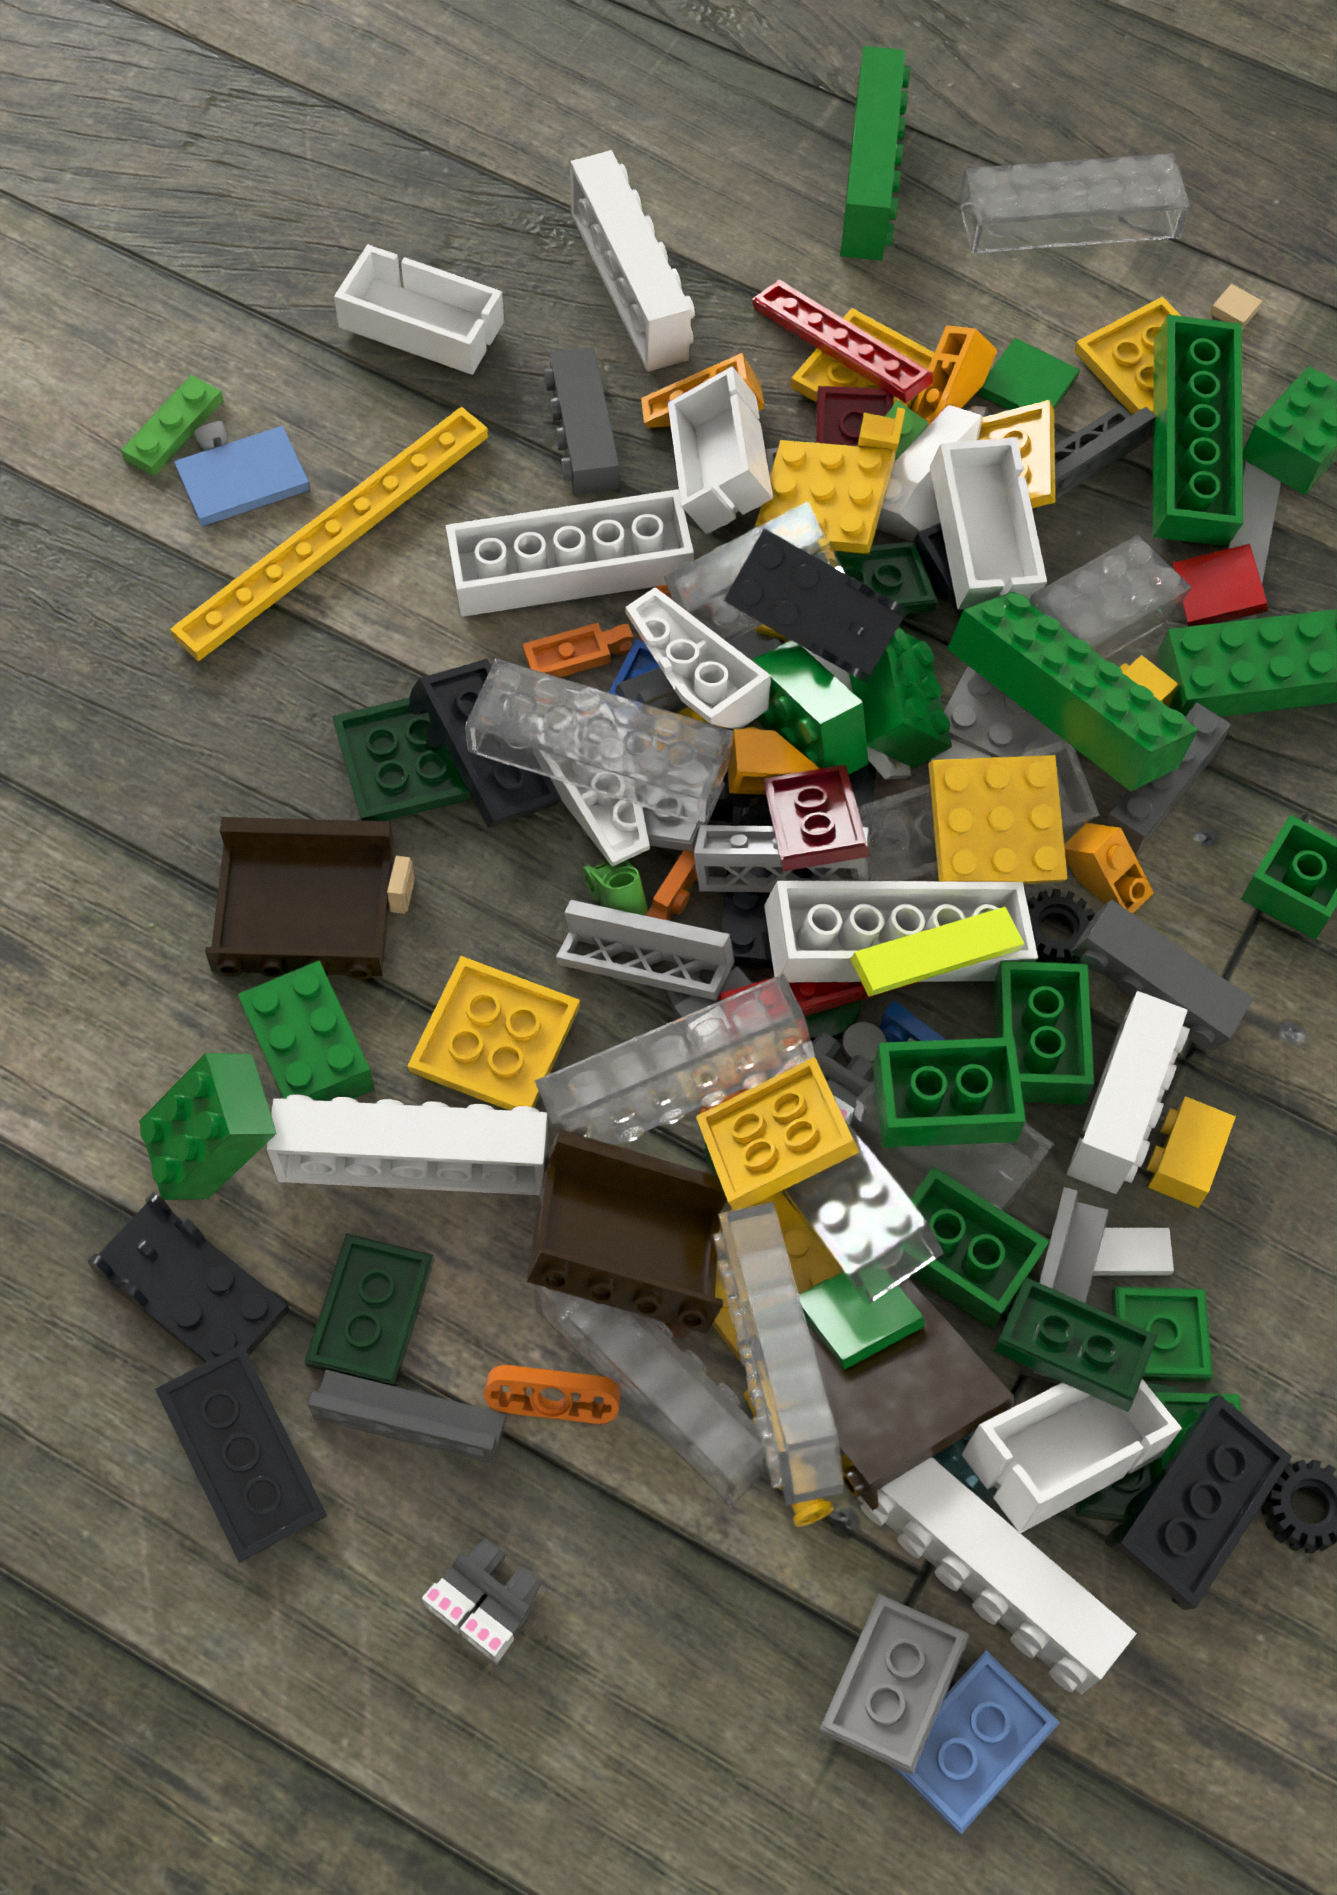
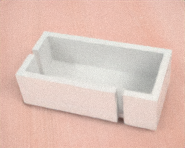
M367 244L334 296L339 328L473 375L487 352L486 345H491L504 323L502 291L405 257L401 262L404 288H401L398 255Z
M733 366L668 402L681 506L706 534L736 519L735 513L738 511L744 515L773 499L761 423L758 421L760 417L756 395Z
M1017 437L940 443L929 467L957 608L967 609L1013 591L1025 596L1030 603H1034L1046 585L1047 578L1026 478L1020 477L1024 469Z
M1136 992L1117 1032L1081 1132L1084 1134V1138H1079L1066 1175L1117 1194L1124 1181L1132 1183L1138 1167L1142 1166L1148 1152L1150 1142L1147 1139L1151 1129L1155 1128L1164 1105L1161 1103V1099L1165 1090H1168L1177 1067L1174 1065L1178 1052L1181 1053L1190 1028L1182 1026L1188 1011L1187 1009L1142 992Z
M1143 1379L1129 1412L1061 1383L979 1424L961 1455L987 1490L994 1486L997 1488L998 1491L993 1498L1018 1532L1022 1533L1122 1479L1127 1471L1131 1474L1160 1458L1181 1430V1426Z

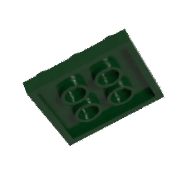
M409 698L332 716L361 821H387L473 800L445 745L432 748L427 744L426 732L430 725L429 714L427 712L421 715L411 714Z

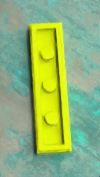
M1002 907L855 951L850 960L868 997L1019 951L1024 942L1006 907Z

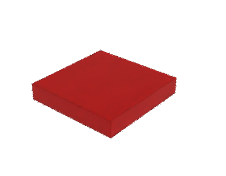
M1250 543L1172 563L1188 627L1222 623L1268 611L1267 600Z

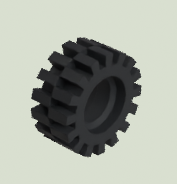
M1053 889L1051 897L1048 896L1046 890L1039 892L1037 899L1032 896L1028 900L1027 905L1038 959L1035 962L1079 964L1081 959L1071 951L1095 915L1092 908L1084 911L1087 902L1082 897L1077 903L1074 902L1075 893L1068 891L1066 898L1060 897L1061 889ZM1047 919L1059 920L1071 929L1072 936L1067 941H1053L1041 932L1040 924Z
M1305 1460L1296 1461L1292 1466H1286L1266 1497V1503L1261 1506L1262 1515L1268 1514L1270 1518L1265 1522L1268 1530L1275 1527L1279 1533L1275 1539L1280 1543L1285 1540L1289 1541V1549L1296 1552L1301 1548H1305V1553H1314L1318 1549L1324 1551L1337 1542V1478L1333 1476L1336 1468L1331 1465L1324 1469L1320 1468L1321 1461L1312 1460L1305 1464ZM1297 1490H1312L1322 1498L1326 1508L1325 1517L1322 1522L1309 1524L1297 1517L1292 1508V1497Z

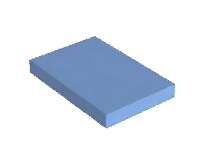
M283 426L174 461L176 471L201 527L310 491L308 478Z
M986 1650L946 1694L913 1775H909L897 1768H892L958 1835H961L1060 1722Z

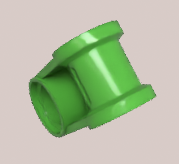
M628 860L613 867L606 861L593 868L590 865L582 868L583 879L591 896L603 907L644 916L647 914L649 907L639 872Z

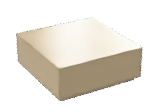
M1231 284L1214 303L1210 315L1224 322L1240 323L1243 330L1259 311L1262 300Z
M397 855L395 857L387 891L390 911L394 913L405 914L408 911L415 881L413 862L410 857Z

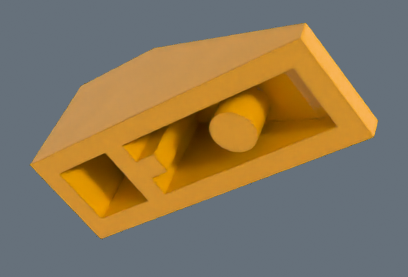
M946 325L928 368L933 374V383L917 395L911 410L929 422V426L948 405L962 409L984 385L998 350L975 328Z
M740 353L642 397L644 424L647 428L671 427L668 402L732 366L756 395L758 411L765 409L761 383L743 353Z

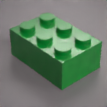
M1308 366L1255 423L1243 449V459L1305 496L1337 460V381L1331 379L1325 373Z
M898 628L868 682L865 683L849 674L853 694L863 702L867 746L914 769L952 748L949 734L951 726L948 717L944 713L940 697L942 695V688L935 676L932 664L934 655L931 648L926 642L920 641L905 633L901 628Z
M790 640L753 659L755 664L771 675L768 710L757 717L765 730L776 731L819 769L846 765L849 775L869 764L863 702L805 648Z
M320 960L238 994L247 1022L282 1099H286L290 1095H304L312 1098L314 1101H332L336 1097L355 1099L375 1090L370 1068Z
M1001 961L993 982L995 1038L1014 1037L1023 1102L1084 1105L1094 1086L1088 964Z
M1014 1037L886 1042L878 1044L873 1070L882 1148L1017 1142L1026 1119Z
M205 1053L139 1120L141 1138L146 1144L152 1165V1176L157 1183L163 1200L209 1199L277 1134L252 1054Z
M933 1166L885 1234L878 1254L994 1330L1020 1291L1025 1277L1028 1278L1036 1267L1050 1241Z

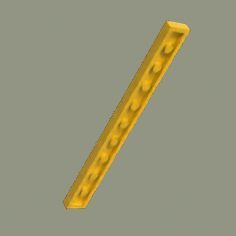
M461 406L170 629L172 638L199 662L488 438V428Z

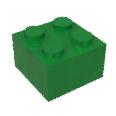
M1290 814L1253 875L1241 900L1316 940L1337 906V839Z

